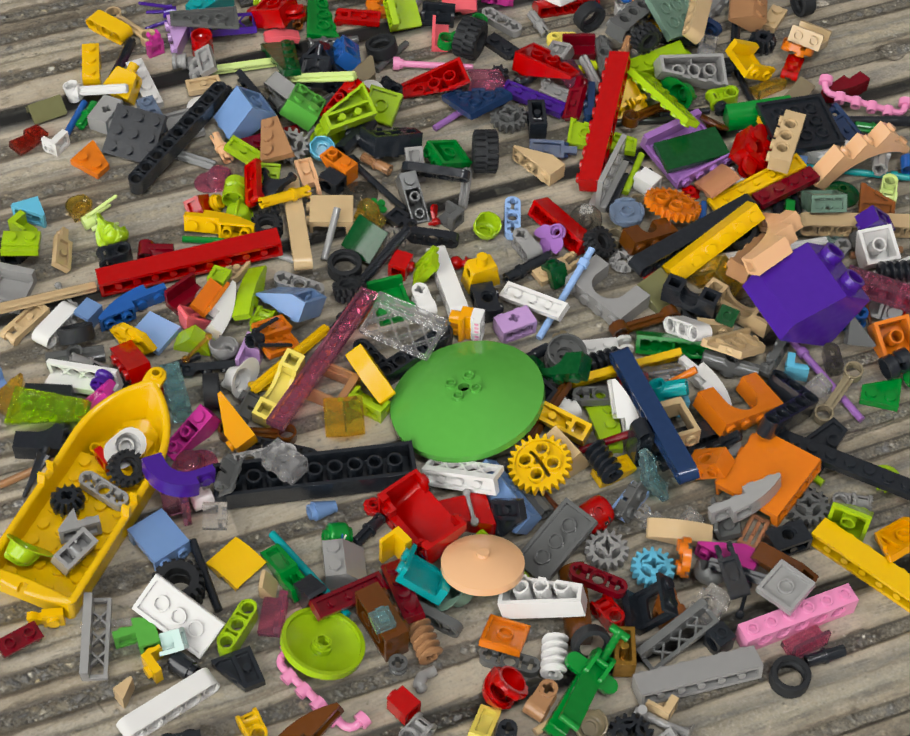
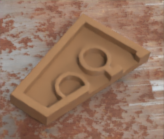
M278 116L262 119L261 162L272 163L296 157Z

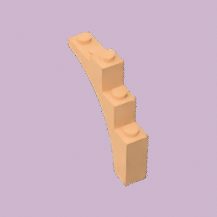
M880 121L868 135H862L857 132L845 146L840 147L834 144L813 166V169L820 176V181L813 185L825 190L844 172L856 164L879 154L888 152L907 154L910 150V147L907 145L908 141L895 132L896 127L890 122Z
M785 210L780 214L762 212L765 219L757 225L759 230L766 232V234L750 252L741 258L748 274L760 276L793 253L790 245L798 240L796 232L803 227L801 217L797 211Z

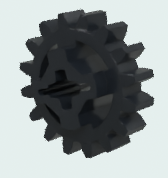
M623 713L622 719L616 716L615 721L610 722L606 736H653L654 729H648L650 726L649 721L642 722L643 716L637 719L635 718V713H632L631 717Z

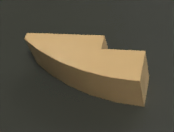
M647 518L646 538L677 545V539H682L683 536L691 537L692 543L688 544L696 547L698 541L712 542L713 525L680 519Z

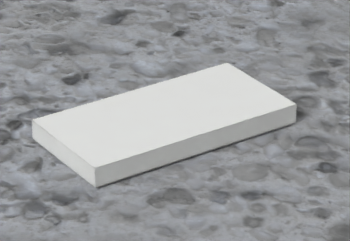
M158 573L155 574L131 608L150 623H153L162 632L184 627L189 645L187 650L199 659L203 657L226 624Z

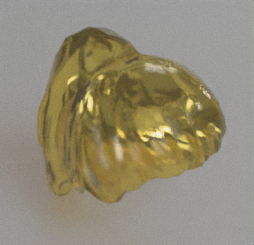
M369 198L359 201L354 219L356 220L358 215L361 214L383 228L385 217L380 213L377 203Z

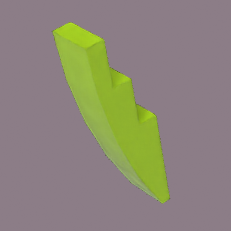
M266 265L249 268L244 275L237 292L232 318L235 321L252 318L253 309L257 308L259 301L256 293L264 291L267 272Z

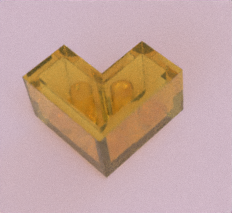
M726 254L714 257L690 275L698 289L704 288L714 277L728 285L734 297L738 294L743 283L726 275L728 269L726 264L729 260Z

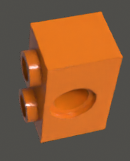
M726 447L695 449L691 455L699 470L700 478L696 480L726 478L735 463V459Z

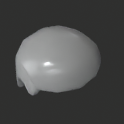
M219 335L217 340L210 338L208 342L212 356L220 361L233 358L239 351V343L236 338L231 336Z

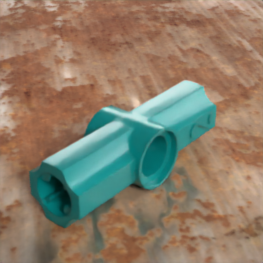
M654 378L649 381L660 402L673 397L689 395L687 379L664 381L663 378Z

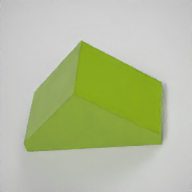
M193 325L178 333L173 350L188 353L199 352L200 355L210 357L211 352L208 342L212 337L197 325Z

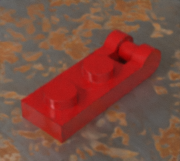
M349 8L336 9V17L334 18L336 26L347 24L380 27L381 11Z
M788 54L780 78L792 79L791 81L796 82L805 58Z
M254 158L244 166L245 204L249 208L256 206L259 197H265L262 192L261 160L258 158Z

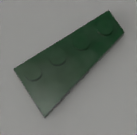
M285 39L281 42L260 44L262 52H265L266 56L271 58V62L277 65V69L284 77L301 75L294 40Z

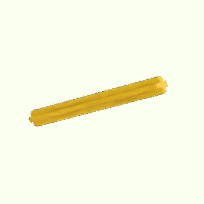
M322 324L292 350L304 355L330 333L329 326ZM280 360L250 384L252 392L255 394L259 393L273 381Z

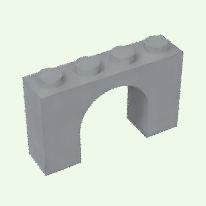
M597 254L591 257L589 266L586 270H583L570 292L571 295L590 308L597 316L604 319L609 325L619 319H623L625 322L633 320L648 308L650 295L637 285L619 298H605L597 294L593 287L605 279L609 271V264ZM574 271L571 272L568 276H566L565 286L568 283Z

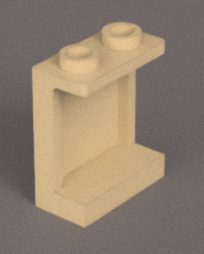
M801 20L799 26H792L788 41L819 52L827 47L832 31Z
M311 195L310 202L306 203V213H309V216H306V224L309 226L310 233H313L314 227H329L333 209L338 207L341 211L336 227H346V234H348L353 225V195Z

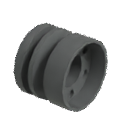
M569 333L558 334L548 344L543 359L545 368L558 364L566 352L582 351L587 355L586 345L576 335Z

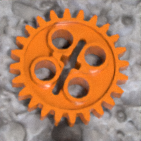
M655 187V189L651 188L647 190L644 197V204L646 208H650V212H655L654 215H661V218H667L668 221L674 220L676 223L677 221L684 223V221L688 223L690 221L695 222V219L698 220L702 210L699 202L695 201L696 198H690V194L685 195L684 191L678 192L677 189L672 190L670 187L668 189L661 187V189Z

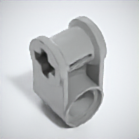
M519 227L513 231L514 239L511 246L524 262L543 253L541 245L531 236L528 230Z
M418 712L400 730L398 736H432L437 729V725L435 723L431 724L423 717V713Z

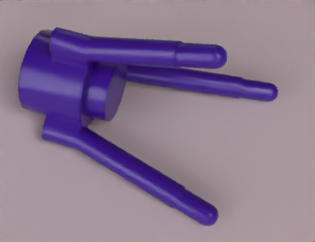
M138 2L139 5L162 8V10H148L146 13L163 14V18H167L166 15H169L170 11H177L176 6H172V4ZM167 20L147 26L145 29L164 25V22H167Z

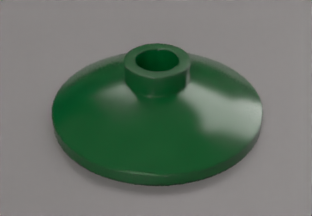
M835 181L825 188V190H838L846 193L847 208L853 207L859 200L857 188L848 182Z

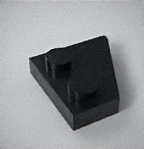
M494 498L490 500L496 522V536L504 537L527 519L524 498Z
M250 645L211 660V665L214 669L245 693L266 685Z

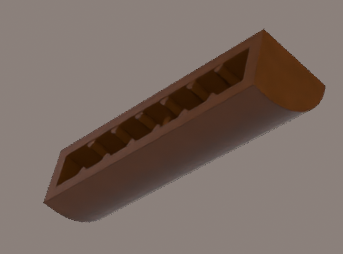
M572 563L564 565L558 571L559 580L572 582L568 577ZM577 570L575 574L579 575L581 571ZM584 587L588 599L586 616L563 617L564 633L569 637L568 642H566L568 646H570L571 638L576 630L581 626L592 624L587 587ZM593 636L586 638L581 645H591Z

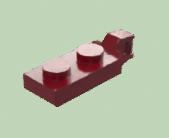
M582 75L576 76L574 86L569 88L562 119L565 121H570L571 117L580 120L587 92V79Z

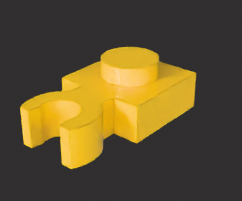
M63 607L41 609L40 613L35 611L27 612L26 620L28 623L35 621L37 625L43 624L44 627L50 628L66 625Z

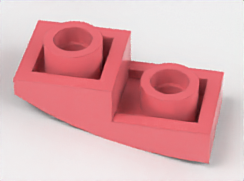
M442 0V3L455 4V13L461 12L462 15L478 12L477 0Z
M273 29L263 33L266 43L281 42L288 39L294 40V43L299 44L300 41L299 31Z

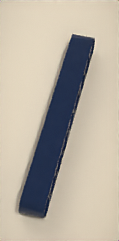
M629 347L610 352L609 359L612 367L640 417H644L648 421L655 435L654 442L677 483L682 485L700 478L699 470Z

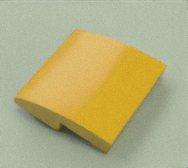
M237 537L233 538L206 562V565L219 579L222 577L235 591L266 564V561L258 553Z

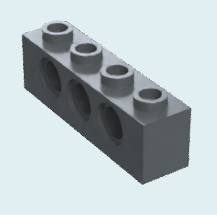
M633 0L622 11L619 10L613 18H609L606 23L607 29L605 33L619 43H622L626 35L631 36L632 32H635L634 29L636 27L639 28L640 24L643 25L644 22H648L653 15L644 0Z

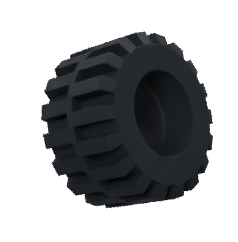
M465 15L454 33L452 42L453 54L475 61L484 49L488 35V23L485 20Z
M475 129L472 135V169L474 173H496L499 166L498 132L496 129Z
M174 558L171 559V562H163V566H158L156 572L152 573V579L158 573L173 585L176 583L187 584L188 587L181 591L200 605L203 603L202 599H205L203 573L197 564L193 565V561L188 560L185 562L184 558L176 561Z

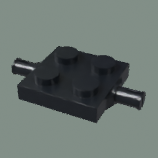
M317 44L315 53L310 55L302 54L300 60L301 73L331 72L334 58L321 55L324 45ZM328 82L300 84L307 86L311 91H326Z

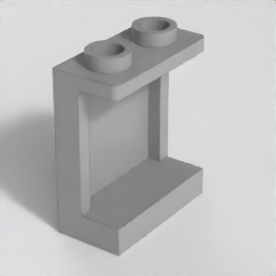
M0 262V303L30 296L37 283L35 269ZM23 309L9 313L20 314L23 311Z

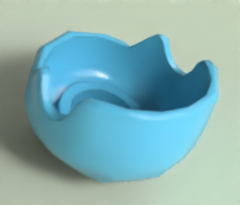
M315 136L309 144L310 154L315 160L323 162L320 154L331 146L335 147V143L327 136Z

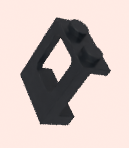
M660 572L656 573L657 582L636 593L627 590L625 596L621 598L625 613V625L627 627H635V634L639 636L679 616L673 579ZM659 594L661 609L664 613L651 619L649 599Z

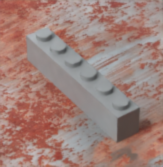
M754 645L740 647L736 650L723 651L707 657L702 656L690 661L660 666L649 671H640L633 674L631 688L639 706L645 705L648 699L658 704L668 701L671 694L682 698L762 678L764 665Z

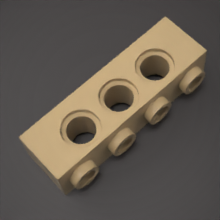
M786 109L784 116L780 115L778 121L780 128L776 127L774 137L776 139H772L770 144L772 151H768L765 160L768 161L767 169L788 174L804 126L806 114Z

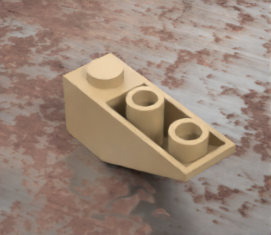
M516 145L513 146L512 159L549 187L564 177L565 164L554 155Z

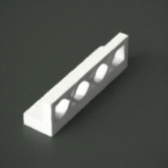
M50 358L46 361L50 374L45 384L73 385L75 393L90 395L94 392L90 382L95 378V375L90 372L95 374L98 369H105L114 376L116 384L113 391L116 392L122 389L124 385L118 369Z
M429 459L421 470L428 477L429 484L432 487L459 491L469 489L473 493L497 496L500 492L498 478L504 472V466L475 461L447 463Z

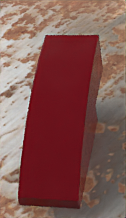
M861 71L851 78L843 75L834 81L829 88L835 92L843 91L849 96H858L867 91L870 78ZM822 90L821 94L825 102L834 103V98L827 96Z

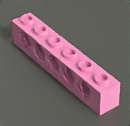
M849 583L804 599L790 616L781 609L738 624L735 632L736 641L740 647L754 645L757 650L854 613L859 599Z

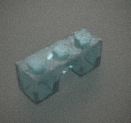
M179 361L159 365L165 369L167 379L163 386L165 394H167L173 423L185 422L192 414V409Z

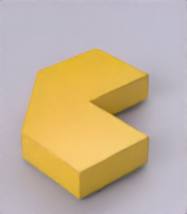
M122 322L110 329V332L120 344L132 340L144 355L152 353L157 349L145 332Z

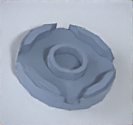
M618 198L610 205L609 217L618 226L630 227L639 225L644 219L645 208L642 203L636 202L634 198Z

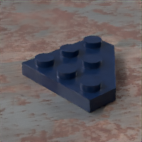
M495 87V90L472 88L471 91H462V88H457L441 95L444 103L470 120L477 119L479 116L491 112L493 109L513 99L512 93L503 87Z

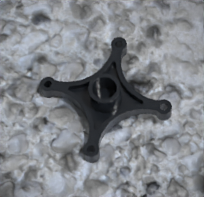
M266 167L262 168V192L265 196L283 192L291 182L297 180V176L293 172H289L287 177L283 179H273L270 177V171ZM279 204L272 206L271 210L275 214L281 213Z

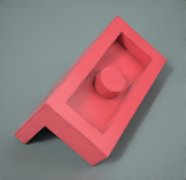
M433 15L431 52H448L438 48L437 40L440 33H449V25L436 24V15Z

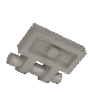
M209 44L194 51L195 57H187L186 66L190 71V79L199 78L200 75L202 77L209 76L218 70L212 47Z

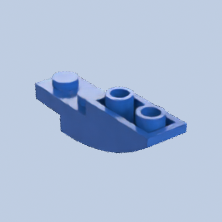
M161 283L148 289L142 284L118 297L98 317L100 330L103 332L122 322H130L137 318L136 312L164 302V291L167 289L165 284Z

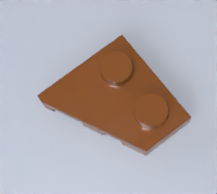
M860 183L857 213H861L874 205L885 213L895 214L896 202L869 187L866 183Z

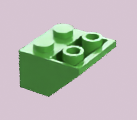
M297 82L279 114L309 132L318 119L326 100L321 95L308 89L307 86Z

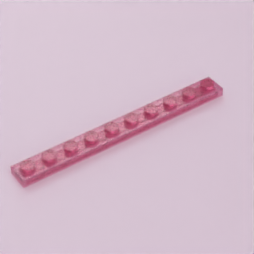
M362 286L267 417V425L285 431L377 300V292Z

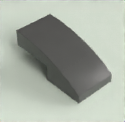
M868 296L870 299L868 305L872 317L886 320L903 315L905 307Z

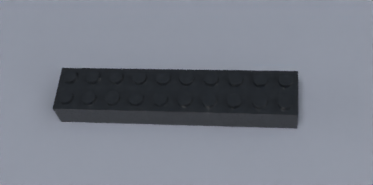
M412 440L243 460L242 470L237 477L236 488L232 493L219 497V491H216L214 486L216 511L383 491L414 469H417ZM212 463L216 470L215 480L218 472L222 471L220 469L221 463Z

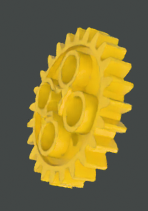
M546 433L543 435V438L536 434L535 439H532L529 435L527 442L522 439V445H515L516 451H510L513 457L508 458L510 465L507 468L510 479H512L514 485L518 486L519 490L524 488L526 494L531 490L534 496H536L538 491L544 496L545 490L552 494V488L555 487L559 490L558 484L565 485L564 478H570L568 471H573L572 465H570L573 463L570 450H568L566 444L562 445L561 439L556 441L554 435L550 439H548ZM542 450H546L545 453H542V454L539 453V452L542 451ZM531 452L534 453L539 463L542 466L544 465L545 471L550 475V477H548L544 473L540 464H536L535 458L530 454ZM530 461L529 464L523 465L524 462ZM537 475L541 476L538 479H533Z

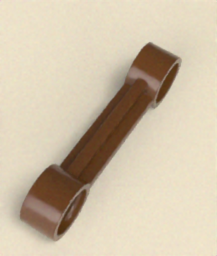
M660 102L639 111L625 110L621 123L626 128H636L640 120L662 111L668 112L669 110L661 107Z
M670 304L656 314L625 322L623 319L616 320L610 324L608 330L612 337L617 338L620 335H629L630 332L663 323L667 316H681L675 305Z
M220 422L218 425V436L221 441L226 442L228 440L222 433L223 424ZM289 423L282 424L278 428L250 427L256 436L292 444L297 440L296 427ZM284 432L293 433L289 438L280 436Z

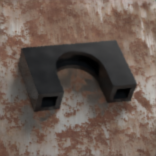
M25 383L22 396L25 410L52 412L58 416V419L52 427L44 431H15L12 445L15 459H35L37 451L41 452L43 445L51 448L48 455L51 458H55L71 433L70 421L74 420L73 404H77V393H74L73 385Z

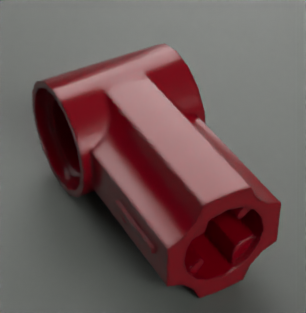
M142 239L138 244L137 259L174 251V244L154 243L152 240Z

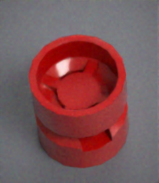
M207 28L193 30L191 32L193 56L195 57L194 51L206 44L212 47L214 54L212 32Z

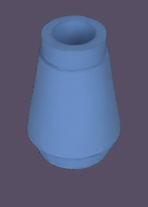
M335 500L311 501L310 504L306 505L307 516L309 520L318 521L338 511Z

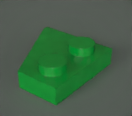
M897 378L862 384L859 404L897 412L902 379Z

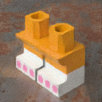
M463 306L461 311L451 310L449 322H451L450 326L453 328V335L458 336V342L465 339L482 341L485 333V310Z

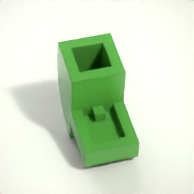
M131 618L132 626L121 627L112 632L116 649L137 643L140 654H143L150 647H155L158 644L161 646L155 625L145 618Z

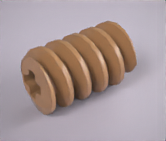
M429 618L409 624L411 630L409 632L410 642L413 644L416 657L421 665L434 662L443 652V648L439 646L440 641L436 639L437 634L433 632L434 627L430 625L431 620Z

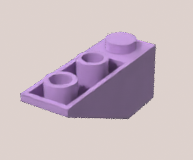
M170 14L166 15L167 22H164L165 31L169 32L167 33L168 42L172 43L170 44L171 54H182L190 37V28L171 26Z

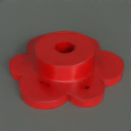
M695 186L682 187L685 195L690 194V198L699 199L700 190L695 189Z

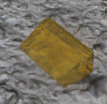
M774 77L749 87V89L759 100L784 90L787 80Z

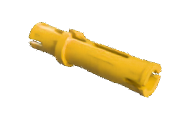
M309 185L298 188L291 187L287 191L259 197L258 202L262 201V203L258 204L261 209L288 201L295 202L299 198L311 196L312 192H308L311 188Z

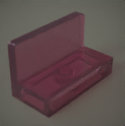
M468 69V74L471 78L469 91L472 88H486V90H495V87L504 88L505 78L500 69Z
M160 492L162 507L167 515L170 517L181 514L184 526L193 525L188 497H173Z
M280 590L278 598L264 597L257 630L258 636L280 638L289 605L288 591Z
M816 624L783 640L780 645L787 655L801 658L826 646L831 632L830 630L822 632Z

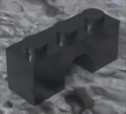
M670 273L663 284L660 300L705 318L713 319L719 309L722 293L706 286L701 293H694L687 287V279Z

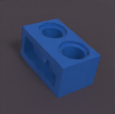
M345 35L334 41L333 53L335 63L346 71H352L361 62L359 45Z

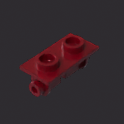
M32 621L0 638V653L3 658L11 657L10 655L36 641L39 642L44 635L36 622Z

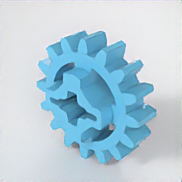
M651 547L650 551L643 548L642 553L636 552V556L631 561L630 571L633 572V579L638 578V585L644 583V588H646L648 585L657 582L656 573L658 572L674 579L676 565H673V558L668 559V552L662 554L661 548L658 551H654V547Z

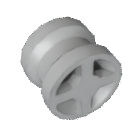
M186 52L182 54L172 53L173 70L177 68L187 69Z

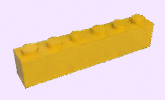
M745 202L663 264L662 268L668 274L672 273L685 279L763 221L765 219L763 213L756 203Z
M825 517L811 533L813 537L811 546L910 613V574L904 568L897 566L893 562L890 563L886 556H882L873 550L871 546L864 544L853 534L848 533L835 522Z

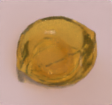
M84 194L72 196L65 203L66 211L74 220V223L81 221L80 217L91 212L92 200Z

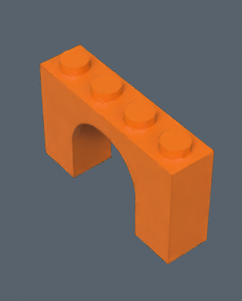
M757 372L743 376L736 388V391L746 401L750 409L744 410L731 406L714 387L698 392L692 405L719 437L726 436L735 430H747L751 426L759 425L765 413L783 404L781 399Z

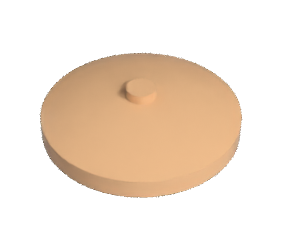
M475 534L459 538L449 544L441 556V573L445 581L456 590L474 596H493L507 592L521 581L525 571V559L521 550L509 540L495 535Z

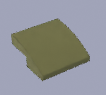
M661 267L637 284V286L650 295L648 307L655 313H659L662 308L670 305V303L660 300L663 284L669 276Z

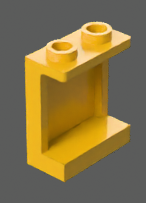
M734 38L725 52L744 78L767 82L776 69L771 66L761 65L754 54L759 49V45L756 42Z

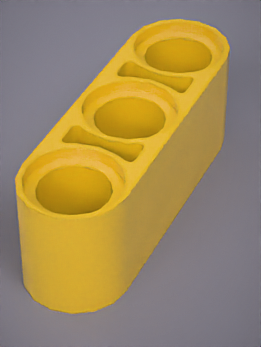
M97 10L86 19V24L92 31L116 44H123L127 38L133 35V30L128 24L102 10Z

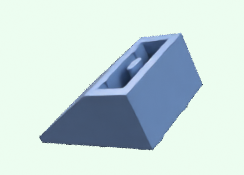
M276 287L256 293V296L262 302L270 304L276 308V311L284 313L290 317V320L296 323L319 317L327 298L313 288Z

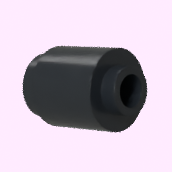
M181 651L173 653L167 661L168 670L182 679L201 669L197 661Z

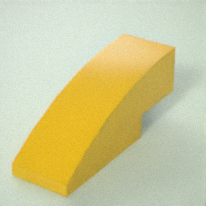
M361 344L345 355L380 405L396 394L379 366Z

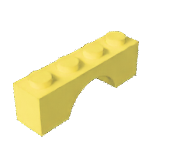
M287 348L279 362L277 372L269 389L259 398L252 411L253 422L266 428H271L305 366V355Z

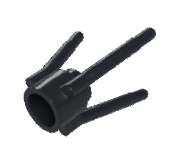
M278 317L267 321L257 328H253L252 333H248L245 336V344L251 349L256 347L259 349L264 347H292L293 344L264 343L265 336L260 331L277 321Z

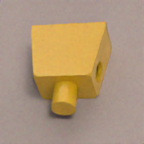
M130 61L126 69L119 66L115 67L103 85L125 83L129 86V92L108 95L134 106L142 85V79L136 74L139 65Z
M479 252L476 258L466 261L461 282L468 294H470L471 284L492 281L494 286L500 284L498 267L490 254Z

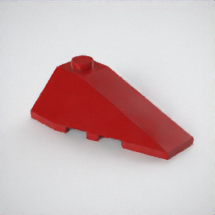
M534 42L515 51L512 70L522 76L572 79L580 73L579 70L569 63L561 62L558 55H551V50Z
M457 57L401 83V85L403 86V98L406 99L455 90L471 81L460 57Z

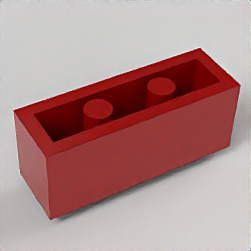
M132 340L110 348L112 354L109 356L113 367L116 366L119 374H122L125 382L129 381L131 385L141 382L148 370L151 369L150 361Z

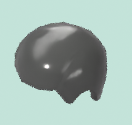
M696 560L694 575L698 582L707 586H717L723 583L722 574L708 568L709 561Z

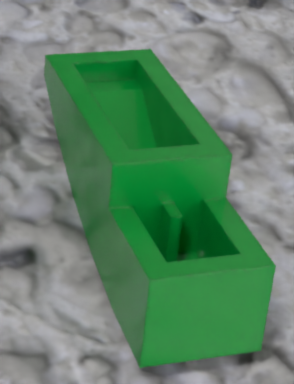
M278 543L260 552L261 557L266 561L267 567L294 603L298 602L299 599L293 584L305 577L299 571L298 564Z

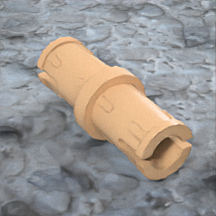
M213 132L210 135V140L215 146L216 153L220 155L224 164L231 163L234 157L223 150L226 142L223 141L219 132Z

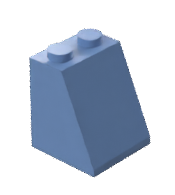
M236 86L214 115V119L217 121L218 127L224 131L225 137L230 140L233 135L240 139L251 136L261 128L262 119L277 115L261 93Z

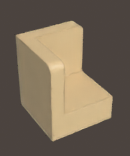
M671 694L668 701L658 704L648 699L645 706L648 712L670 721L677 709L679 698Z

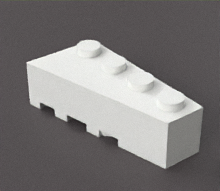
M524 574L521 581L514 588L499 594L497 605L502 617L507 619L586 616L588 599L583 584L556 580L554 582L547 580L545 577H538L537 579Z

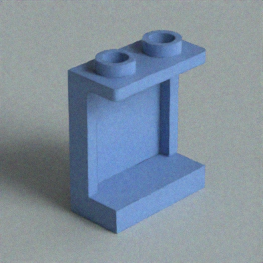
M162 508L127 529L129 541L133 546L138 545L153 563L155 571L158 566H163V562H171V559L174 558L178 561L180 558L187 557L191 552L189 539Z

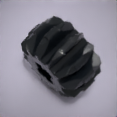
M756 29L748 39V41L756 42L759 45V49L755 54L758 53L761 56L762 54L768 56L769 53H773L777 43L775 34L770 33V30L765 31L764 29L762 31Z
M64 483L63 488L56 487V492H51L50 506L55 515L60 514L63 519L73 508L76 515H79L80 510H84L86 498L80 487L76 488L74 484L67 487Z

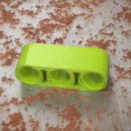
M242 600L217 637L219 656L239 650L258 620V609L254 600Z

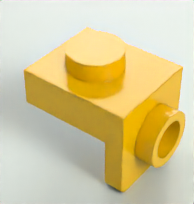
M160 644L148 648L141 654L144 666L143 671L147 678H152L156 684L164 680L162 669L157 663L158 660L164 657L159 654L162 651Z

